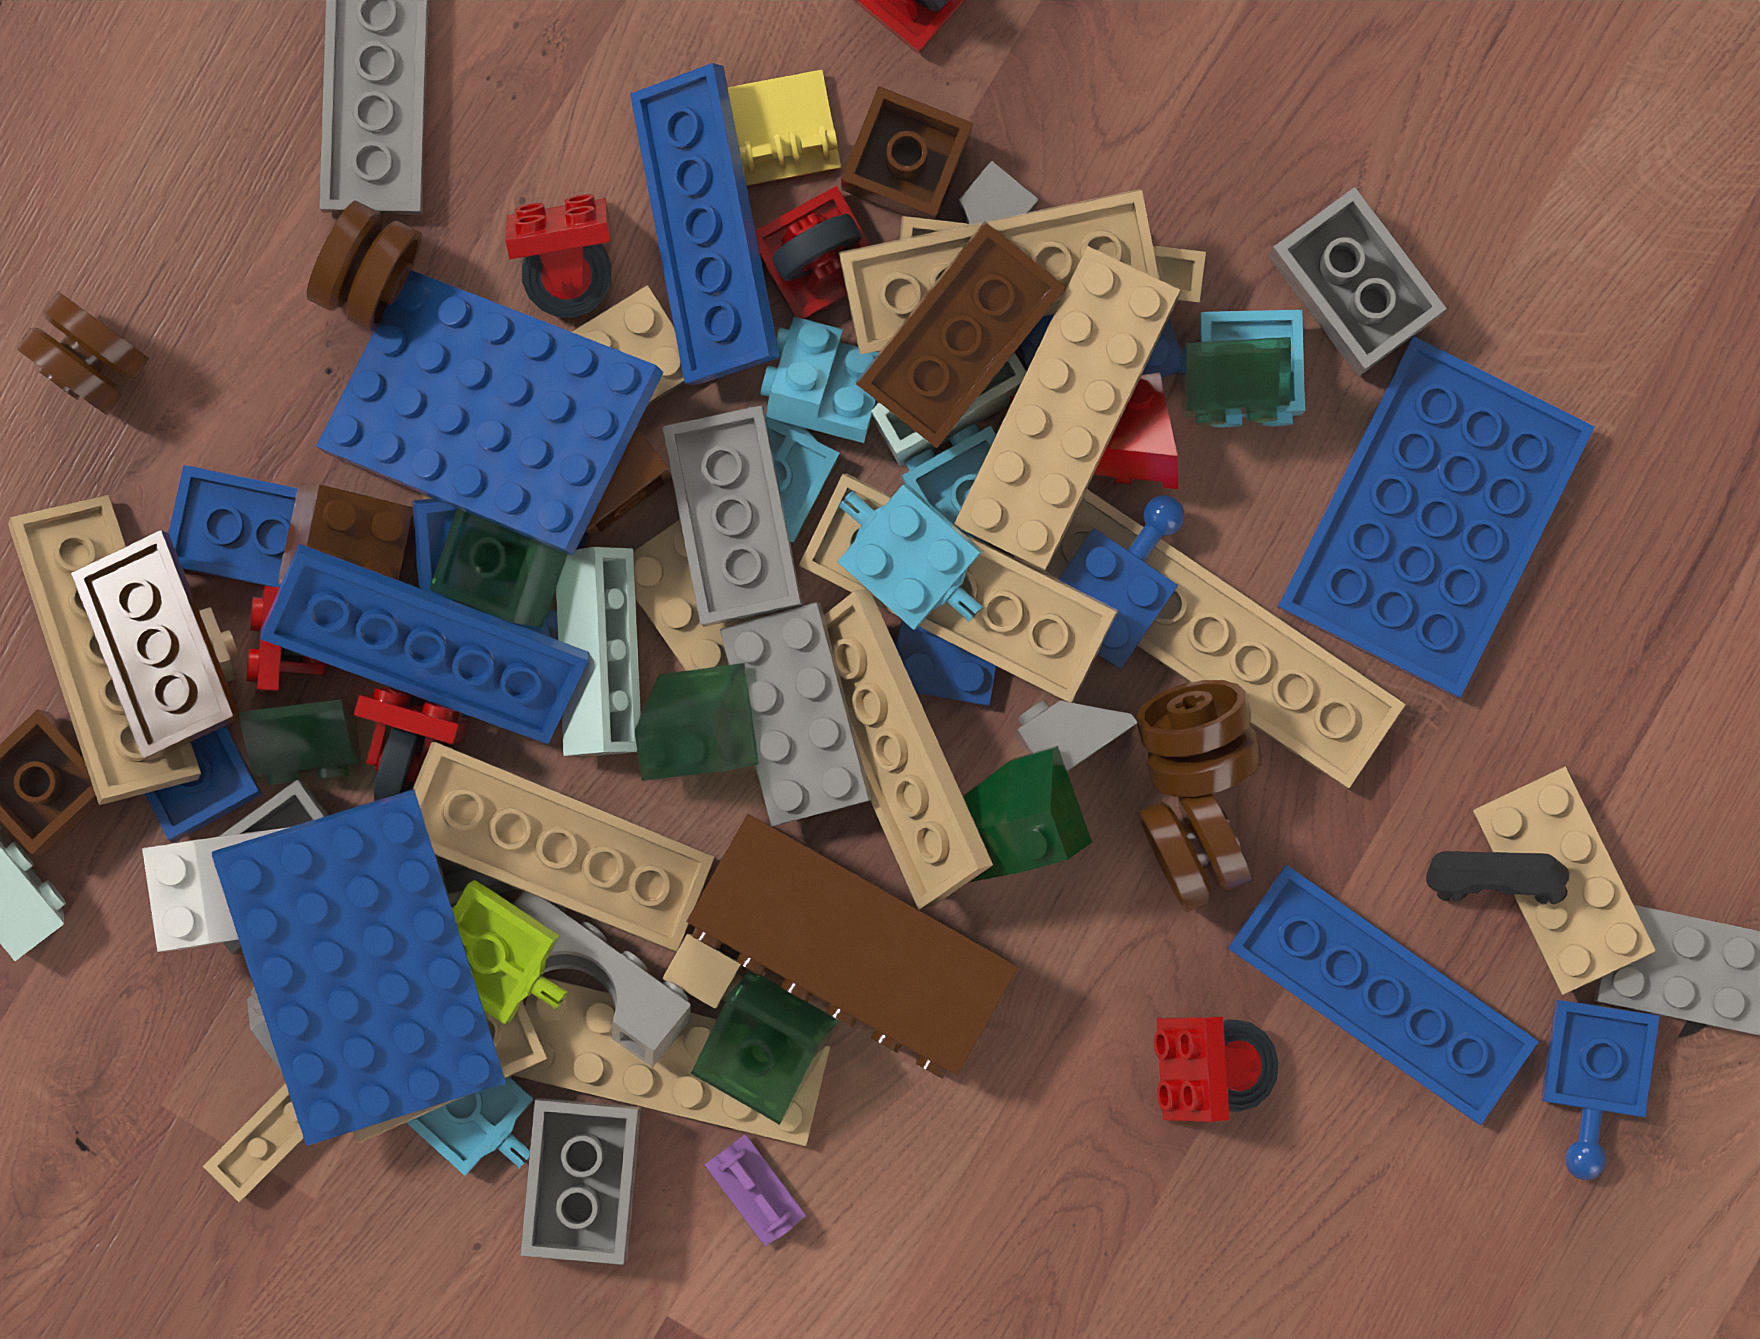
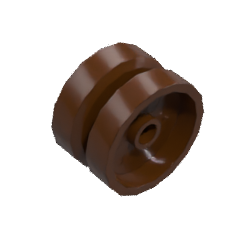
M354 200L337 219L317 257L306 291L307 300L330 311H335L347 302L348 320L370 331H375L383 320L382 315L387 305H392L407 281L410 270H412L418 256L422 233L399 221H393L382 230L381 212Z
M58 291L43 310L45 319L63 332L65 337L61 342H58L42 329L30 328L16 346V349L41 367L39 372L73 398L78 400L81 397L102 413L108 415L121 398L122 393L118 385L100 373L101 369L106 364L125 379H135L149 361V358Z
M1201 680L1182 684L1159 693L1148 700L1137 712L1136 721L1138 722L1137 727L1141 742L1149 751L1147 764L1153 785L1160 793L1174 797H1197L1217 793L1241 783L1253 775L1261 765L1262 754L1256 731L1250 726L1251 711L1245 690L1237 683L1225 680Z
M1213 794L1197 797H1178L1179 809L1185 822L1183 826L1172 808L1162 801L1138 812L1140 823L1153 853L1185 912H1189L1211 900L1212 892L1203 870L1205 868L1208 869L1218 887L1226 892L1235 890L1252 881L1248 866L1241 852L1242 848L1227 815L1219 807Z

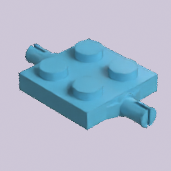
M766 417L790 543L794 545L840 453L817 442L810 432L807 431L808 428Z
M903 484L886 505L875 511L858 497L854 491H851L845 497L846 500L840 503L839 508L843 509L861 527L854 543L837 562L913 630L917 629L935 608L946 602L967 619V622H970L977 615L976 613L980 612L983 605H980L960 586L963 584L967 570L983 553V550L908 484Z
M508 1077L505 1079V1084L465 1096L407 1122V1124L464 1176L472 1170L484 1155L496 1149L501 1151L520 1169L526 1161L512 1148L526 1160L530 1158V1150L513 1136L511 1132L514 1129L517 1118L535 1098L512 1077Z

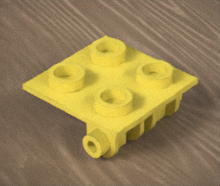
M823 70L728 87L747 186L841 168Z

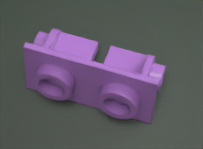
M746 1134L705 1164L706 1168L765 1247L775 1239L783 1236L795 1224L806 1217L803 1210Z

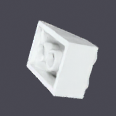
M286 828L142 848L157 952H169L239 941L213 862L212 851Z

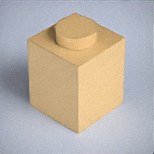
M687 934L662 979L674 983L683 991L716 1009L722 1000L731 1005L745 977L738 974L742 965L736 962L734 958L707 946L692 937L691 934Z

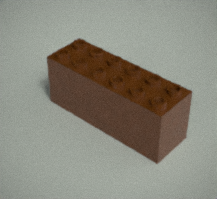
M750 814L746 815L686 921L696 927L691 935L695 939L717 951H720L724 944L740 952L736 960L739 964L762 977L765 976L768 969L786 978L781 986L783 989L806 1002L810 1000L813 994L830 1003L826 1011L827 1014L852 1028L857 1019L875 1029L871 1039L896 1053L899 1052L902 1045L920 1054L916 1064L942 1079L947 1070L958 1076L1018 969V966Z

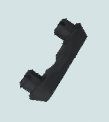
M1443 851L1437 853L1432 858L1426 874V882L1431 889L1437 891V896L1442 901H1449L1450 898L1452 901H1460L1468 893H1479L1482 890H1499L1505 894L1535 895L1534 898L1540 904H1547L1548 901L1551 904H1557L1567 896L1568 890L1565 886L1569 881L1570 873L1564 864L1546 853Z

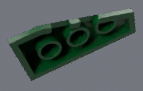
M1058 746L1013 758L963 796L993 866L969 882L1021 873L1070 859L1092 843Z

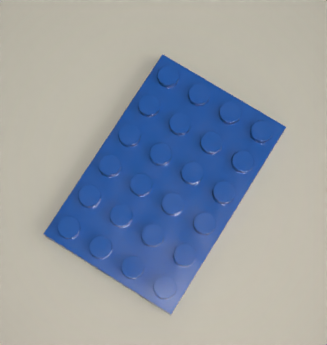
M410 270L407 281L398 298L392 305H387L382 315L383 320L380 326L373 332L316 447L325 454L573 556L664 372L655 364Z
M1413 336L1277 608L1457 699L1461 698L1595 426Z
M415 789L212 851L213 862L306 1146L506 1083Z

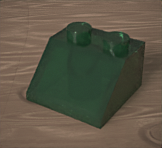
M1291 337L1186 343L1179 357L1183 418L1195 417L1196 425H1218L1227 423L1226 415L1247 414V422H1269L1278 420L1277 412H1285L1290 406Z
M457 508L430 590L508 622L543 628L568 554Z
M744 663L658 675L634 730L642 781L721 772L759 764Z
M343 700L239 712L241 718L239 719L253 776L267 777L269 786L291 784L298 780V773L318 771L319 779L349 776L348 767L361 766L356 716L354 715L355 705Z
M750 970L730 992L691 1074L780 1125L817 1065L839 1020Z

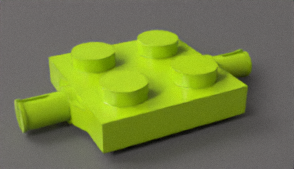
M474 880L468 883L452 911L483 1010L503 1024H507L513 1019L524 998L531 993L553 1007L554 1010H557L564 1001L563 998L567 996L568 991L563 990L545 978L543 973L545 972L546 960L560 935L478 881Z

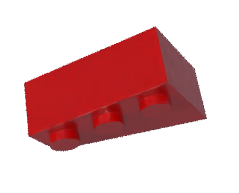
M1160 372L1141 375L1093 475L1115 477V483L1131 484L1132 479L1163 482V488L1179 490L1178 454ZM1015 396L1009 397L1010 406Z

